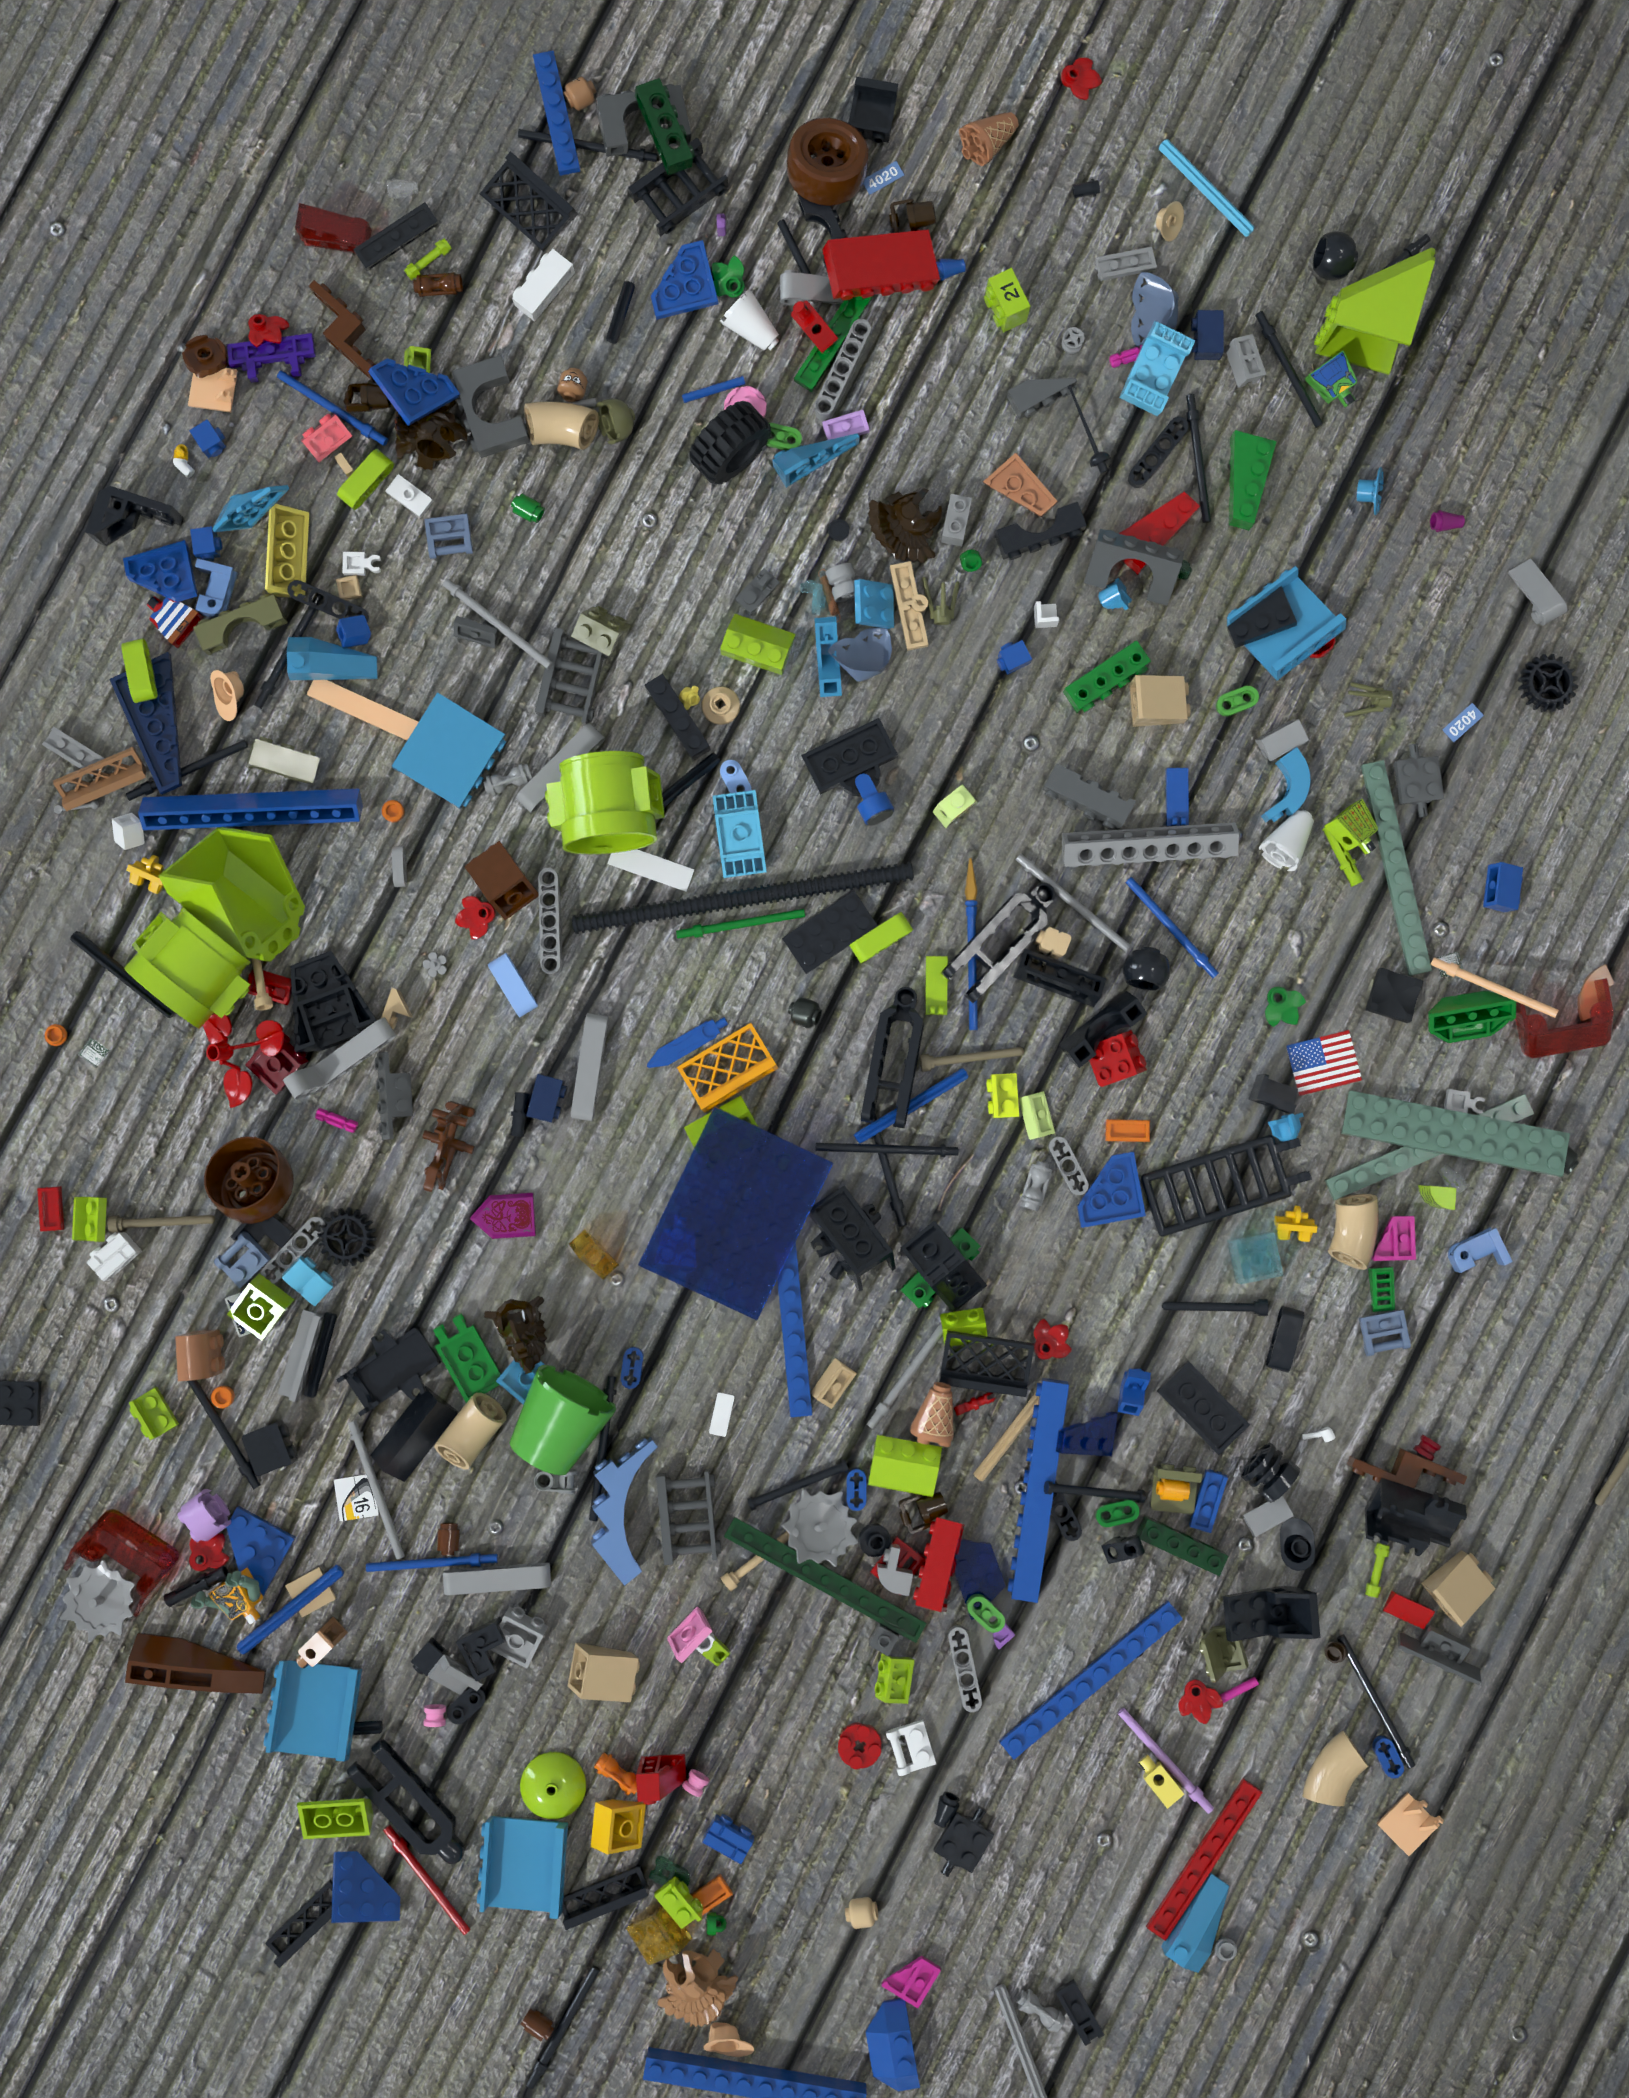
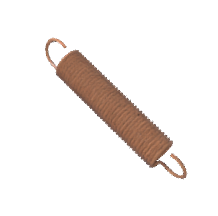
M823 576L819 580L830 614L832 616L839 614L840 617L837 602H835L832 594V587L828 582L827 576Z

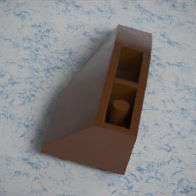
M137 1633L128 1658L125 1683L193 1691L262 1694L266 1670L184 1638Z

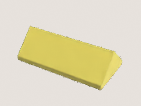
M275 504L269 510L265 590L270 595L290 597L287 589L292 581L299 580L306 583L309 512ZM298 584L297 587H292L295 596H298V594L305 595V591L301 589V584Z

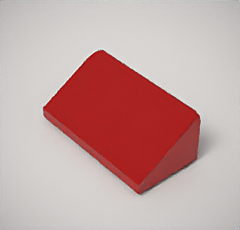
M252 970L248 977V983L250 984L248 994L256 996L257 988L254 970ZM263 970L266 993L272 997V1001L288 1005L292 995L291 979Z
M1392 1590L1383 1608L1384 1612L1422 1629L1426 1627L1435 1613L1433 1609Z

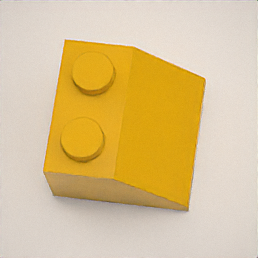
M614 1799L595 1802L591 1847L605 1854L641 1848L646 1804H643V1802Z

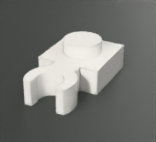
M343 552L342 573L344 575L366 576V569L373 573H380L381 569L373 567L372 564L375 561H381V558L378 555L366 558L365 552Z

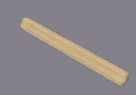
M1035 1394L1032 1396L976 1469L974 1476L978 1480H985L1031 1420L1033 1407L1038 1405L1039 1396H1035Z

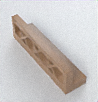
M131 747L53 780V784L62 797V806L66 811H69L146 778V767L134 747ZM130 755L136 761V763L130 766L121 763L123 758ZM106 765L116 767L115 771L111 774L101 772L102 768ZM87 773L96 775L95 780L90 783L81 779ZM70 782L76 784L75 789L65 792L61 784Z

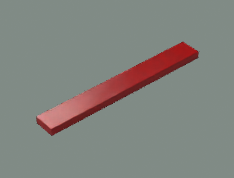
M1242 1778L1147 1923V1929L1166 1941L1263 1793L1259 1788Z

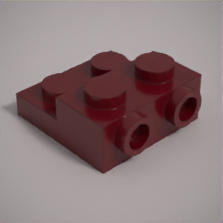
M285 1033L283 1047L279 1054L270 1057L266 1056L259 1047L245 1064L275 1095L281 1093L286 1087L283 1082L284 1078L297 1070L303 1069L309 1062L305 1058V1052H295V1048L289 1043L290 1038Z

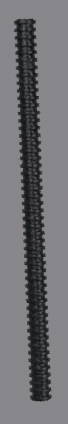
M907 862L905 865L900 863L899 866L897 864H894L892 867L887 865L886 868L880 866V869L874 867L873 870L867 868V871L861 869L860 872L854 870V873L847 871V874L841 872L840 875L835 873L834 876L828 874L827 877H824L822 875L820 878L814 877L811 880L810 878H807V880L800 879L798 882L797 880H794L792 883L787 881L785 884L780 882L779 885L774 883L773 886L767 884V887L760 885V888L754 886V889L747 887V890L740 888V891L734 889L733 892L728 890L727 893L721 891L720 894H717L715 892L713 895L707 894L704 897L700 895L698 898L693 896V898L687 897L685 900L680 898L679 901L673 899L672 902L667 900L666 903L660 901V904L653 902V905L647 903L646 906L640 904V907L634 905L633 908L627 906L626 909H623V907L619 908V910L615 908L613 911L608 909L606 912H593L591 915L589 913H586L584 916L579 914L578 917L573 915L572 926L575 934H579L580 931L585 933L587 930L592 932L593 929L599 931V928H602V930H605L606 927L612 929V926L619 928V925L625 927L626 924L632 926V923H636V925L639 922L644 924L646 921L651 923L652 920L657 922L659 919L666 920L668 917L669 919L675 916L679 918L681 915L686 917L687 914L692 916L693 913L699 915L700 912L706 914V911L712 913L713 910L719 912V909L726 911V908L732 910L733 907L739 909V906L745 908L746 905H749L751 907L753 904L759 905L762 902L764 905L766 902L773 903L775 900L776 902H779L781 899L786 901L788 898L793 900L794 897L799 899L800 896L806 898V895L813 897V894L819 896V893L826 895V892L833 894V891L839 893L840 890L845 892L846 889L852 891L853 888H856L858 890L860 887L880 886L882 883L883 885H886L888 882L893 884L894 881L900 883L901 880L906 882L907 879L913 881V866L911 862Z

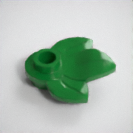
M734 255L728 265L723 263L712 264L716 295L719 297L728 295L731 298L741 296L745 289V284L742 280L744 266L741 260ZM737 283L738 287L733 291L732 285Z
M1274 987L1267 994L1269 1004L1265 1009V1017L1272 1027L1276 1026L1280 1020L1287 1024L1297 1025L1299 1020L1297 1007L1304 1005L1306 1000L1297 991H1287L1283 987ZM1276 993L1280 994L1281 1000L1279 1002L1275 1001L1274 995Z

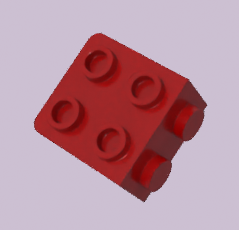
M1132 1030L1099 1042L1096 1055L1089 1060L1099 1086L1104 1087L1147 1071L1146 1060L1140 1053L1138 1039Z

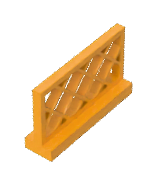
M749 1023L677 1067L704 1113L779 1069L752 1023ZM749 1030L754 1035L752 1045L740 1042L742 1034ZM756 1040L759 1043L760 1047L755 1046ZM725 1044H736L733 1056L722 1053ZM739 1045L751 1048L748 1059L736 1057ZM754 1049L762 1050L767 1057L760 1062L751 1060ZM709 1054L717 1055L715 1067L703 1065L705 1056ZM721 1057L732 1059L729 1071L718 1068ZM735 1060L747 1063L745 1071L742 1073L733 1072ZM691 1065L699 1067L696 1078L688 1077L684 1069ZM702 1068L714 1070L711 1082L699 1079ZM717 1071L728 1074L727 1081L722 1085L714 1083ZM698 1082L710 1085L708 1093L702 1097H699L696 1092Z

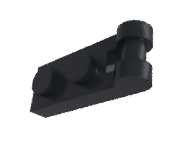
M1074 1979L1055 1990L1057 1997L1085 2046L1089 2045L1094 2038H1101L1105 2035ZM1091 2025L1093 2028L1086 2032L1084 2029Z

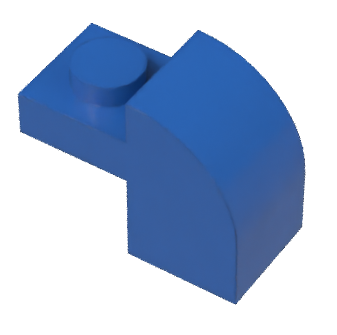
M1129 1369L1128 1372H1124L1117 1412L1135 1416L1140 1415L1144 1407L1145 1390L1150 1382L1151 1373L1144 1372L1141 1369Z

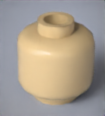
M870 1897L850 1900L849 1908H845L846 1921L851 1922L854 1929L872 1927L875 1924V1920H878L876 1902H873Z

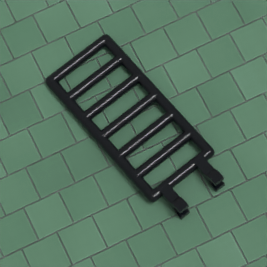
M1267 1135L1143 1174L1141 1176L1142 1185L1159 1236L1164 1237L1290 1197L1292 1194L1291 1185L1312 1180L1309 1171H1303L1287 1177L1279 1152L1301 1146L1299 1138L1276 1144L1274 1137ZM1264 1145L1268 1146L1282 1189L1272 1194L1268 1192L1255 1148ZM1245 1151L1247 1152L1261 1197L1248 1201L1234 1155ZM1226 1158L1240 1204L1227 1207L1213 1161ZM1204 1164L1219 1207L1218 1211L1208 1214L1206 1213L1192 1169ZM1181 1171L1185 1173L1198 1213V1217L1189 1220L1185 1219L1172 1178V1174ZM1162 1177L1178 1222L1167 1227L1164 1225L1151 1181Z

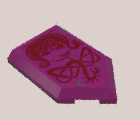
M534 1193L490 1195L469 1219L492 1239L536 1236Z

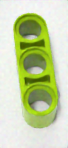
M379 449L373 450L339 488L337 496L353 510L358 509L390 474L395 463Z
M142 638L122 643L121 648L126 675L134 703L156 699L158 697L146 640Z
M900 912L849 946L862 964L913 931V928L904 914Z

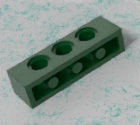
M660 78L636 86V101L667 174L671 175L692 167V161L695 157L694 150L691 144L688 145L686 142L684 126L678 123V113L675 105L670 104L667 86L662 85ZM659 104L662 108L657 109L653 105ZM668 124L670 128H663L661 125ZM670 144H677L679 147H678V148H672V147H670L669 145H670Z
M1144 1515L1135 1534L1139 1535L1142 1541L1219 1577L1229 1557L1224 1551Z

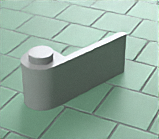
M786 270L780 275V303L783 305L792 306L803 300L842 304L844 301L841 298L833 299L828 276L797 273L795 270Z
M1531 558L1508 571L1510 577L1533 604L1531 617L1536 624L1544 626L1567 612V605L1564 599Z

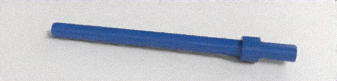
M282 370L278 372V379L360 430L361 434L366 438H372L383 446L387 444L388 438L377 432L375 427L369 423L365 424Z
M1132 877L1129 878L1125 883L1195 959L1194 962L1199 967L1202 966L1212 979L1216 977L1219 972L1208 961L1209 958L1205 953H1201Z
M471 1553L470 1556L366 1563V1571L375 1572L458 1565L476 1567L486 1563H498V1554L481 1555L480 1553Z

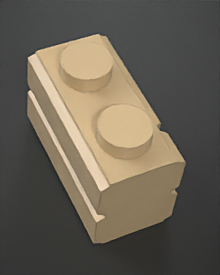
M1049 927L1045 931L1041 930L1038 933L1034 944L1038 945V952L1043 954L1049 953V956L1059 959L1066 954L1071 941V935L1064 932L1059 933V930Z

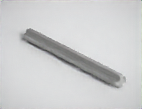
M1005 1984L998 1985L994 1990L1034 2098H1047Z

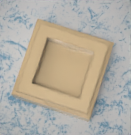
M339 453L335 456V460L349 478L354 470L342 453Z
M357 575L336 579L341 599L348 601L363 597Z

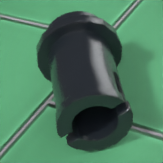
M1091 179L1090 182L1072 184L1074 199L1089 195L1096 197V194H1100L1099 181Z

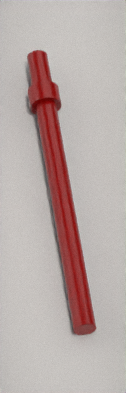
M390 1824L387 1825L383 1831L393 1843L392 1847L397 1853L400 1852L461 1933L466 1935L471 1930L408 1849V1843L404 1838L399 1837Z

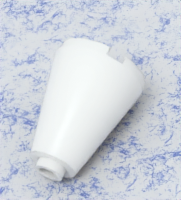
M748 289L745 292L747 297L745 295L742 298L740 297L724 314L727 319L722 318L720 322L765 351L768 348L771 351L779 342L777 339L779 334L753 292Z
M1297 810L1261 843L1259 850L1262 849L1264 851L1262 856L1277 868L1281 869L1285 866L1289 867L1287 871H1295L1302 859L1314 823L1312 815L1306 810Z

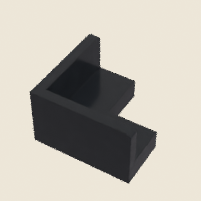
M1267 1074L1257 1075L1248 1100L1288 1114H1294L1297 1106L1294 1105L1298 1089L1268 1079L1269 1075Z
M276 1213L271 1218L253 1224L241 1223L230 1237L233 1240H237L240 1233L245 1231L259 1244L267 1235L282 1248L296 1234L297 1230Z
M500 1616L465 1633L456 1641L475 1681L497 1670L488 1650L506 1641L499 1626V1623L502 1621Z

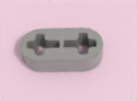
M404 846L392 847L394 887L407 886L406 850Z

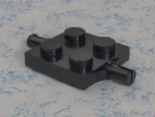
M978 1806L973 1817L964 1816L956 1811L933 1848L935 1853L947 1860L941 1870V1873L946 1875V1877H949L954 1866L962 1867L973 1873L991 1842L994 1833L980 1823L987 1812L984 1808Z

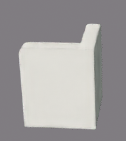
M1036 601L1034 605L1035 628L1057 627L1059 617H1057L1056 604L1041 605V601Z
M133 813L112 818L114 841L124 850L145 843L140 819Z

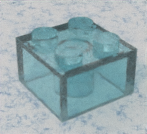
M1264 1232L1227 1240L1234 1278L1237 1284L1284 1276L1275 1232Z

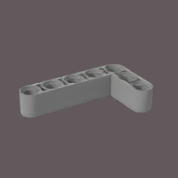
M381 1018L315 1066L297 1070L284 1078L283 1082L294 1099L316 1094L388 1044L397 1035L386 1018Z

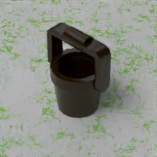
M913 198L891 203L889 219L891 228H894V233H899V220L895 211V205L906 203L911 231H918V229L936 224L933 201L913 203Z
M370 383L350 384L345 392L343 401L347 412H371L372 410L391 408L392 404L378 385ZM353 392H360L361 403H352Z
M941 1492L934 1493L933 1497L914 1494L899 1501L901 1520L911 1534L930 1528L932 1521L936 1517L939 1518L948 1513V1508ZM913 1501L916 1502L924 1524L912 1528L909 1513L904 1507L905 1504Z

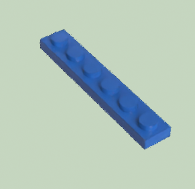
M554 51L533 54L559 175L581 172Z

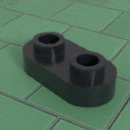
M469 1687L449 1706L447 1710L448 1719L454 1724H462L468 1720L485 1703L487 1695L484 1688L480 1687L476 1691ZM471 1695H476L478 1701H472ZM455 1710L461 1711L462 1716H460V1717L456 1716V1715L454 1714V1711H455Z

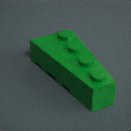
M1234 430L1231 435L1229 478L1230 526L1249 531L1254 525L1277 441Z

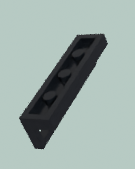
M424 202L353 250L367 272L436 227L438 221L426 202Z
M637 1865L564 1895L563 1924L565 1930L648 1897L650 1888L641 1866ZM634 1873H638L641 1881L636 1886L626 1883L628 1876ZM612 1882L621 1885L619 1893L614 1895L605 1891L607 1885ZM595 1891L601 1895L597 1902L592 1903L585 1900L587 1893ZM571 1899L580 1902L578 1909L569 1913L565 1902Z
M331 1879L266 1941L265 1944L277 1956L274 1963L278 1968L286 1963L332 1918V1902H323V1893L328 1888L331 1891L333 1889ZM319 1906V1915L317 1917H307V1908ZM293 1922H303V1931L301 1933H291V1924ZM277 1937H287V1946L282 1951L273 1942Z

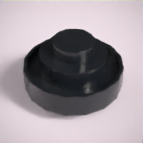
M869 1524L859 1533L858 1545L867 1556L879 1557L884 1554L885 1549L890 1547L891 1536L888 1530L880 1524Z

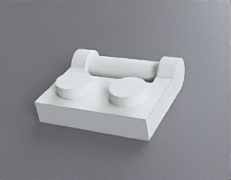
M923 1720L886 1731L887 1739L891 1742L896 1758L899 1776H904L910 1772L936 1764ZM901 1735H905L912 1762L906 1764L898 1738Z

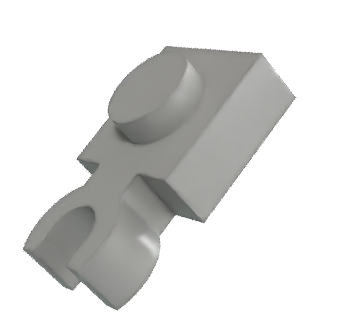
M1447 1089L1444 1109L1467 1113L1469 1108L1473 1113H1483V1110L1477 1109L1475 1104L1477 1101L1485 1102V1099L1482 1097L1470 1099V1092Z

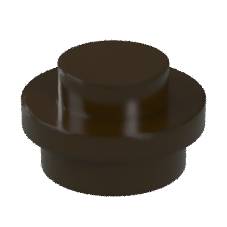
M1330 1641L1325 1646L1324 1651L1328 1661L1332 1663L1344 1661L1347 1651L1343 1644L1338 1641Z

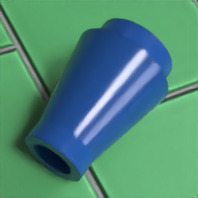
M939 258L936 261L941 281L966 270L964 259Z

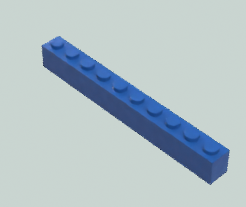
M360 789L143 797L138 815L143 830L360 822L363 804Z
M1042 1378L1041 1383H1037L1035 1396H1039L1038 1405L1033 1407L1032 1418H1036L1035 1427L1031 1426L1029 1439L1033 1440L1032 1448L1027 1449L1026 1461H1029L1030 1464L1029 1470H1024L1023 1483H1027L1026 1492L1022 1491L1020 1497V1505H1023V1512L1018 1513L1017 1526L1020 1527V1533L1015 1535L1014 1548H1017L1016 1557L1012 1556L1011 1570H1014L1013 1579L1009 1578L1007 1589L1008 1592H1011V1599L1038 1603L1054 1494H1045L1044 1484L1046 1481H1052L1055 1484L1069 1390L1068 1381Z
M648 2047L643 2080L749 2098H866L867 2095L866 2083L653 2047Z

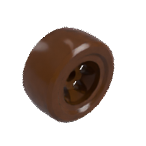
M816 118L801 125L793 134L787 152V174L793 189L804 199L819 205H839L855 197L864 183L868 170L869 149L865 138L854 126L836 118ZM827 148L829 151L825 152L822 149ZM837 155H842L844 157L838 158Z
M246 1136L236 1138L224 1144L211 1157L204 1175V1186L214 1206L230 1219L248 1224L262 1222L278 1213L287 1203L294 1185V1174L291 1165L282 1152L271 1143L257 1137ZM263 1171L267 1172L266 1176L260 1177ZM261 1186V1190L255 1192V1188ZM246 1191L245 1195L240 1197V1193Z

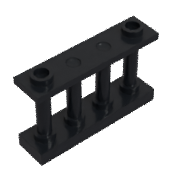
M698 138L692 140L688 145L691 144L695 154L692 163L697 165L711 184L702 192L685 170L668 175L663 163L628 187L629 195L633 202L636 203L639 200H643L659 221L656 227L660 237L663 234L671 233L678 223L715 196L723 195L729 187L728 177L724 175L717 179L701 158L703 147ZM673 175H678L694 197L685 204L681 202L667 183V179ZM656 187L661 188L677 209L668 217L665 216L650 196V192Z

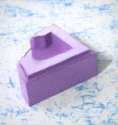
M724 213L717 214L718 236L726 235V216Z
M1006 1623L1001 1631L993 1633L994 1642L998 1649L1015 1636V1633Z

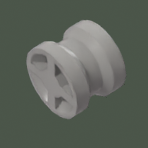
M1077 327L1068 328L1063 334L1062 349L1068 354L1079 352L1084 342V333Z

